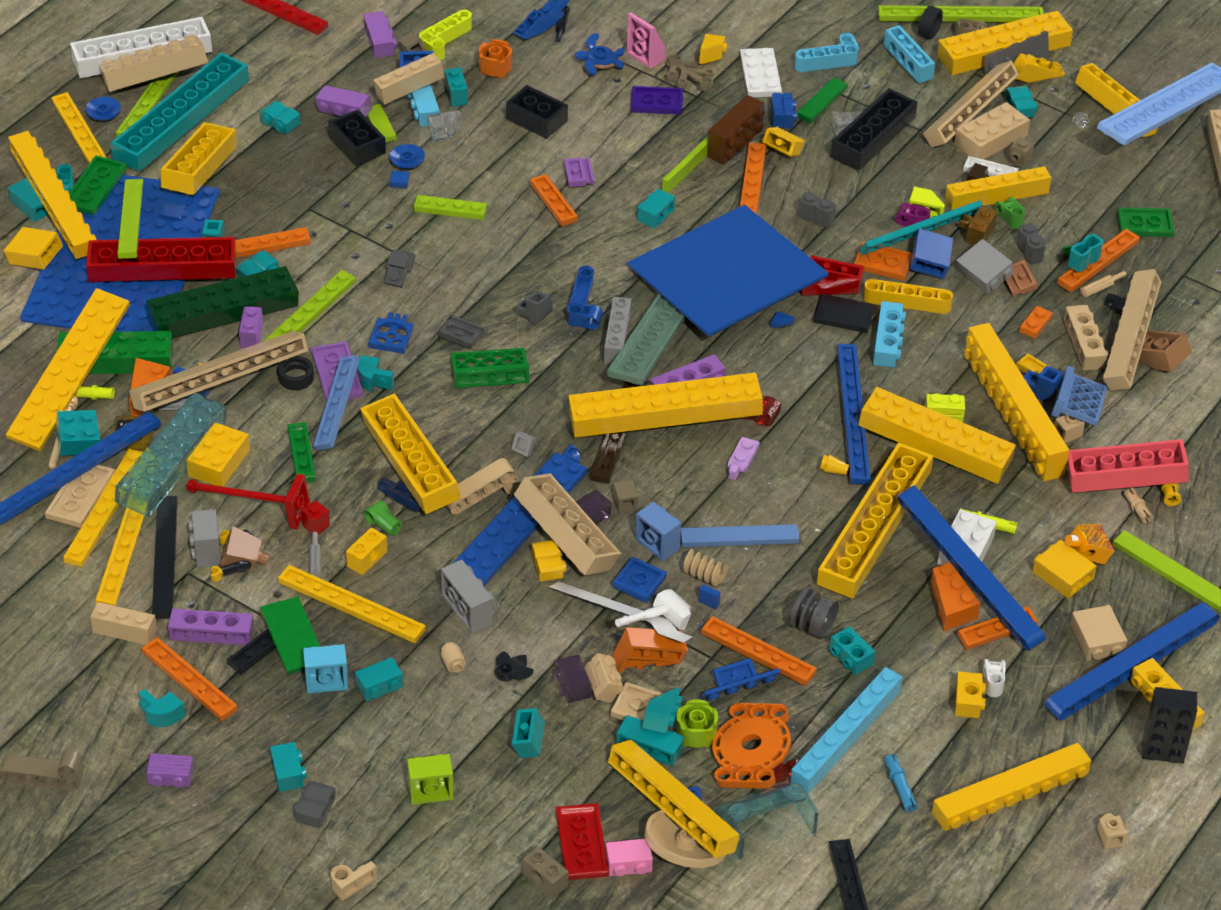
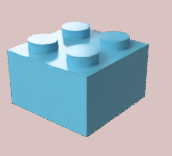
M345 644L303 648L307 694L348 690Z

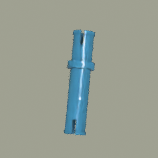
M892 754L884 759L890 772V780L896 786L905 812L909 813V809L910 812H913L918 808V805L906 780V772L901 768L897 755L893 754L892 757Z

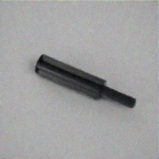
M567 5L562 9L565 15L557 23V42L561 41L562 34L565 33L570 7Z

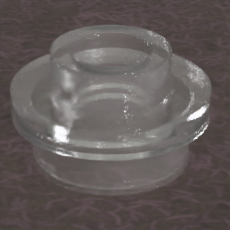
M1078 112L1072 118V123L1079 128L1089 125L1088 115Z

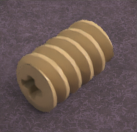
M691 549L685 558L684 572L687 574L691 573V576H697L699 580L711 583L712 586H718L727 574L728 565H725L722 569V562L719 561L714 565V558L707 562V555L700 559L701 552L694 556V549Z

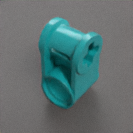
M61 164L56 169L57 179H61L64 190L70 192L74 186L72 166Z

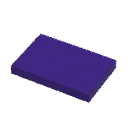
M632 86V113L682 115L683 88Z

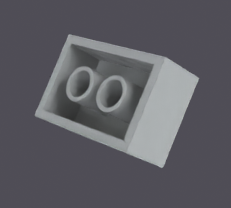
M463 560L441 568L442 596L471 634L493 625V595L491 592H487L482 581L475 577L472 568L469 565L467 566Z

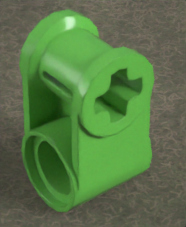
M1009 197L1003 202L998 201L995 203V210L998 216L1005 220L1010 227L1019 228L1020 225H1024L1025 208L1014 197Z

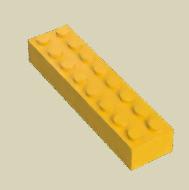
M1058 11L940 39L937 56L950 74L955 75L983 68L984 55L1010 47L1011 44L1025 41L1031 36L1040 35L1043 31L1048 32L1049 51L1071 46L1073 29Z
M879 387L875 388L862 408L858 426L931 454L934 458L996 484L1000 482L1011 463L1016 447L1011 442Z
M395 393L360 408L364 425L425 514H429L461 499L457 481Z

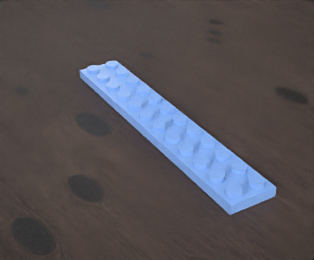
M1210 63L1098 123L1097 129L1125 146L1220 94L1221 67Z

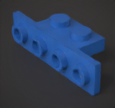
M751 658L714 669L712 673L717 688L703 692L700 698L701 700L708 698L709 701L719 698L720 694L726 692L727 695L738 692L739 688L746 687V689L753 688L758 685V682L770 683L776 680L780 670L775 669L757 675Z

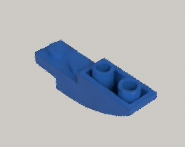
M549 0L540 11L534 9L529 13L526 19L514 30L513 34L522 39L532 38L541 34L565 15L562 9L571 0Z

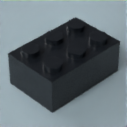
M526 85L506 102V118L545 138H549L568 121V105Z
M358 109L328 121L329 138L356 166L386 154L384 135Z

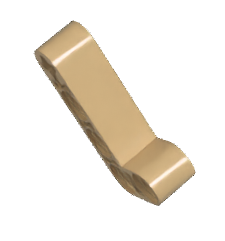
M501 458L458 483L461 499L446 506L452 514H459L502 487L507 494H514L521 482L507 459Z

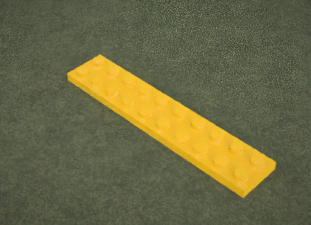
M98 288L95 289L7 431V439L41 452L56 427L57 411H66L128 310L130 301Z

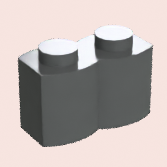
M804 193L801 196L798 204V217L825 228H829L835 221L836 204L828 199H820L812 193Z
M1033 224L1020 225L1017 247L1024 253L1025 260L1031 265L1043 262L1046 246L1044 239L1038 235V230Z
M311 781L308 786H305L302 792V799L300 802H296L293 813L296 816V822L320 829L336 799V788L315 781Z

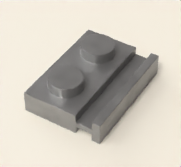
M454 315L439 330V337L470 349L480 339V335L484 334V327Z

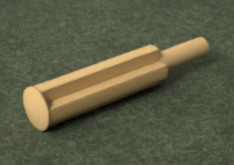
M1122 271L1112 277L1107 275L1080 288V293L1086 298L1113 285L1114 281L1126 276V272Z

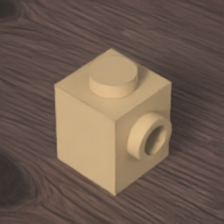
M1063 415L1055 419L1054 426L1063 441L1067 443L1082 437L1085 423L1069 415Z

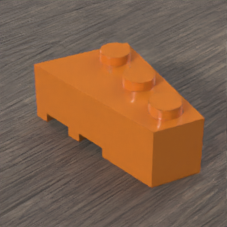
M136 358L131 390L170 376V367ZM131 395L129 396L130 413L133 417L138 418L148 411L153 413L157 408L155 407L145 412L134 409Z

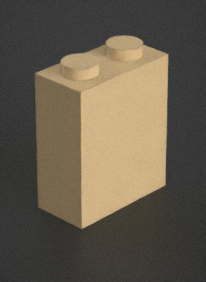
M1110 605L1072 612L1070 627L1086 661L1116 656L1126 649L1127 639Z

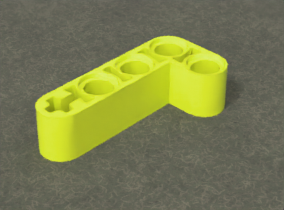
M460 10L421 31L419 38L426 51H434V54L440 61L445 58V44L472 29V13L469 10Z

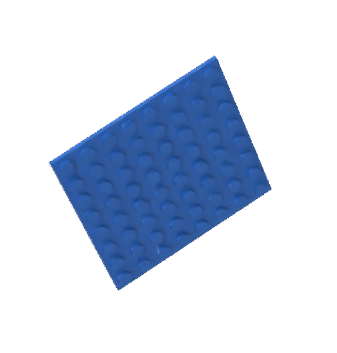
M745 204L627 262V265L708 337L829 276L825 269Z

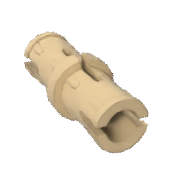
M1135 488L1127 489L1124 492V496L1131 504L1132 511L1138 514L1142 523H1147L1145 518L1150 522L1153 519V515L1146 507L1145 500L1139 497Z

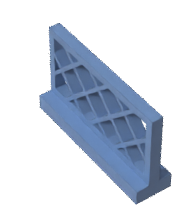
M1067 366L1051 415L1059 417L1061 412L1097 426L1108 387L1073 374L1075 368Z

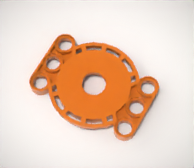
M736 703L729 709L731 719L720 727L713 739L712 750L715 760L720 766L714 773L716 783L723 788H770L776 782L772 769L785 759L791 747V735L785 724L789 719L788 708L784 704ZM737 711H743V712H744V713H743L742 715H740V716H735V715H734V713H736ZM758 711L764 712L761 716H754ZM777 712H784V715L780 717L774 716ZM782 728H783V729L785 730V732H786V734H784V735L782 734V731H781ZM749 740H761L760 746L756 749L747 750L742 747ZM724 774L730 775L728 779H719ZM743 775L750 776L747 780H740V777ZM765 775L771 776L767 781L760 780Z

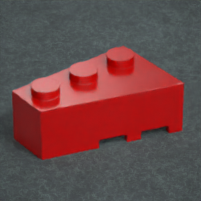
M811 255L810 258L825 269L829 276L802 289V296L859 294L863 282L864 266Z

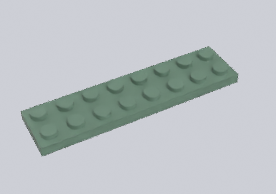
M658 293L607 370V376L643 385L686 319V316Z

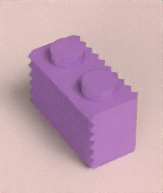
M244 307L239 328L241 348L256 345L260 341L263 326L261 307Z
M150 753L147 767L148 784L154 786L170 785L177 788L190 787L194 769L193 756Z

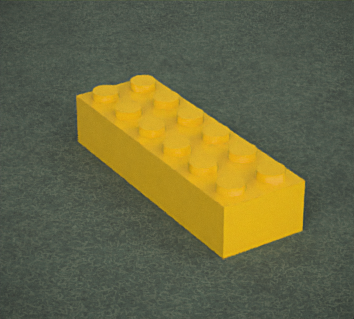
M204 122L161 168V188L182 192L186 195H194L235 150L236 129Z

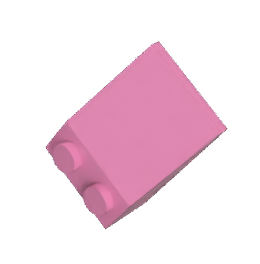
M630 12L628 13L627 54L651 69L665 60V45L655 27Z

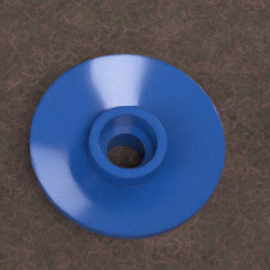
M112 97L95 98L86 106L87 115L95 120L112 119L121 110L120 103Z
M413 144L399 145L390 153L391 162L400 168L417 167L425 159L423 149Z

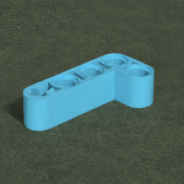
M842 33L839 36V45L796 51L794 67L799 72L853 66L858 62L859 46L851 33Z

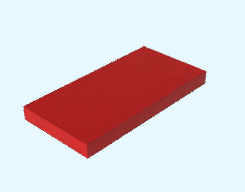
M598 803L556 807L563 865L569 871L568 880L609 877Z

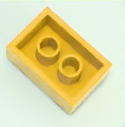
M214 423L186 460L188 476L212 485L224 486L250 451L249 434Z

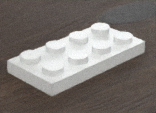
M773 48L740 49V59L747 95L751 97H772L773 93L782 94Z

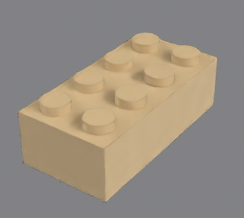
M1005 102L957 128L954 145L968 156L984 160L1013 144L1019 137L1024 138L1028 136L1030 119Z

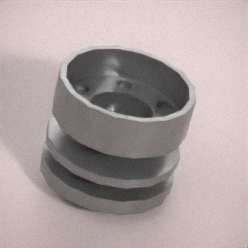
M805 587L794 604L790 624L794 627L799 626L801 630H806L809 627L810 634L825 638L836 620L840 602L828 595L821 598L819 591H813V589Z

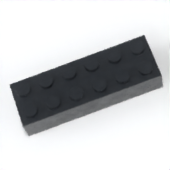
M888 88L832 140L830 156L860 170L916 118L918 101Z

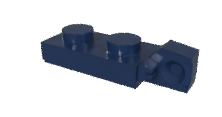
M386 477L379 480L378 489L384 494L415 512L422 509L404 483L400 481L393 482Z

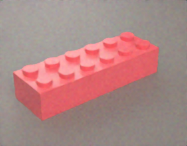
M1183 439L1069 450L1067 460L1072 493L1188 482L1189 464Z

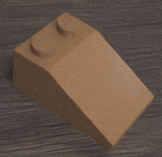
M1147 330L1139 361L1155 370L1173 371L1176 366L1192 353L1187 334Z

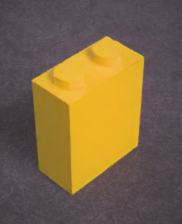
M22 227L3 251L9 264L44 270L63 247V244L57 232Z
M1059 540L1057 543L1051 544L1044 553L1038 554L1034 558L1032 573L1069 599L1094 579L1097 565L1072 547L1066 546L1062 540Z

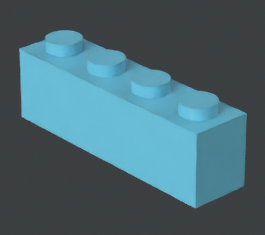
M431 84L407 94V98L410 99V107L413 110L414 119L418 120L420 127L440 124V110Z

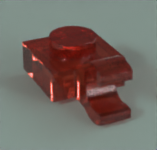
M797 759L790 760L784 765L781 762L772 769L776 779L775 783L785 782L786 776H791L793 767L798 763ZM768 775L763 776L765 781L771 778Z

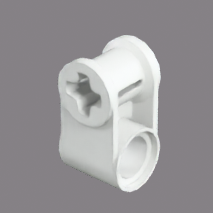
M984 659L983 677L984 682H986L985 693L990 697H999L1003 693L1005 660L995 662Z

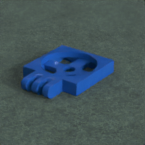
M389 312L387 319L377 318L369 340V348L405 354L414 329V324L407 322L408 315L403 314L402 319H400L401 314L396 313L395 318H393V312ZM382 326L390 328L387 332L379 331ZM398 329L406 330L407 335L398 334ZM388 335H394L395 337L388 338ZM377 338L384 339L385 344L377 340Z

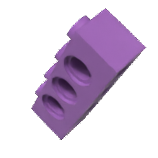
M714 354L651 378L650 385L722 377L726 375V368Z
M172 609L168 625L169 638L175 641L247 645L252 640L254 630L253 614Z

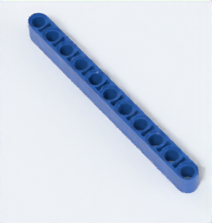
M912 485L897 496L898 502L1027 651H1031L1046 640L1039 626L916 486Z
M1205 602L1200 603L1050 696L1045 703V707L1060 721L1066 719L1130 679L1133 667L1151 658L1157 662L1213 627L1220 618L1219 614Z

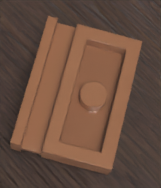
M1025 260L1014 263V273L1005 282L1015 298L1017 294L1021 293L1022 295L1037 289L1038 285Z

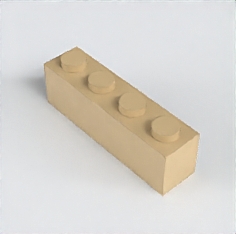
M432 53L374 79L376 95L383 104H387L444 78L442 62Z

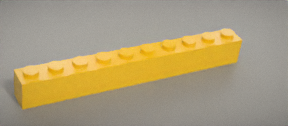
M29 131L9 136L10 151L75 259L87 256L89 240L97 239L94 234L91 235L88 223H84L81 212H77L76 204L70 200L69 192L64 190L61 179H57L56 171L54 168L51 169L48 158L44 157L42 148H38L36 138L32 137Z

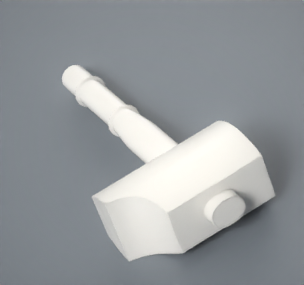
M667 589L657 594L653 608L616 619L615 624L617 627L664 615L679 630H685L691 616L690 610L692 607L673 590Z

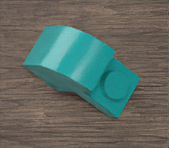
M361 355L358 364V377L361 387L370 392L373 391L374 387L392 390L394 387V371L380 369V358Z
M145 688L138 692V705L145 713L148 724L155 727H167L185 717L184 703L172 692H169L159 700Z

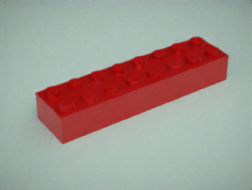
M235 237L139 239L137 258L124 259L118 258L119 240H89L86 267L89 282L236 278L237 249Z

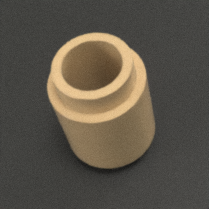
M453 642L442 646L441 657L447 670L452 673L462 671L466 666V660L460 647Z

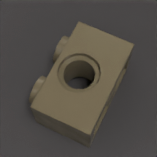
M537 846L522 858V874L552 899L568 887L569 871Z

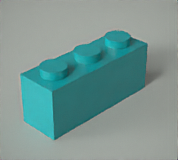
M627 715L617 731L616 744L632 740L654 760L674 767L684 748V736L669 730L667 734L642 728L643 721L641 719Z

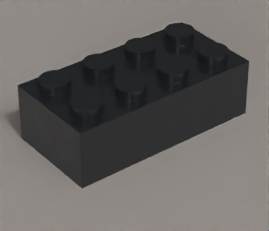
M1155 687L1142 739V759L1184 764L1197 715V692Z

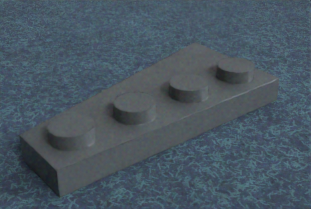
M1043 31L1040 35L1031 36L1025 41L1011 44L1010 47L984 55L983 72L988 74L996 65L1008 61L1014 63L1020 53L1030 54L1036 58H1044L1049 61L1048 32Z

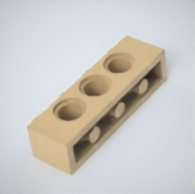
M1088 305L1066 307L1064 322L1083 371L1105 369L1109 354L1104 349L1103 338L1099 336L1098 325L1094 323L1093 312H1090Z

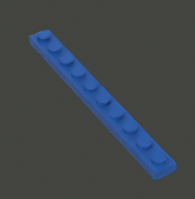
M838 343L837 355L850 484L870 485L871 477L865 428L858 426L863 403L856 344Z
M150 411L142 414L0 502V524L2 525L161 426L160 419Z

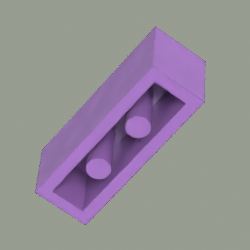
M383 11L364 14V28L375 58L394 55V48H397L396 39L392 38V28H389L388 17L385 18Z
M326 85L315 98L318 111L338 116L358 109L366 117L373 108L369 94Z

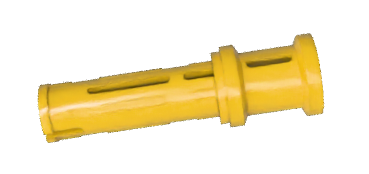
M1178 483L1162 484L1161 489L1165 494L1164 503L1168 506L1178 505L1181 502V495L1178 493Z

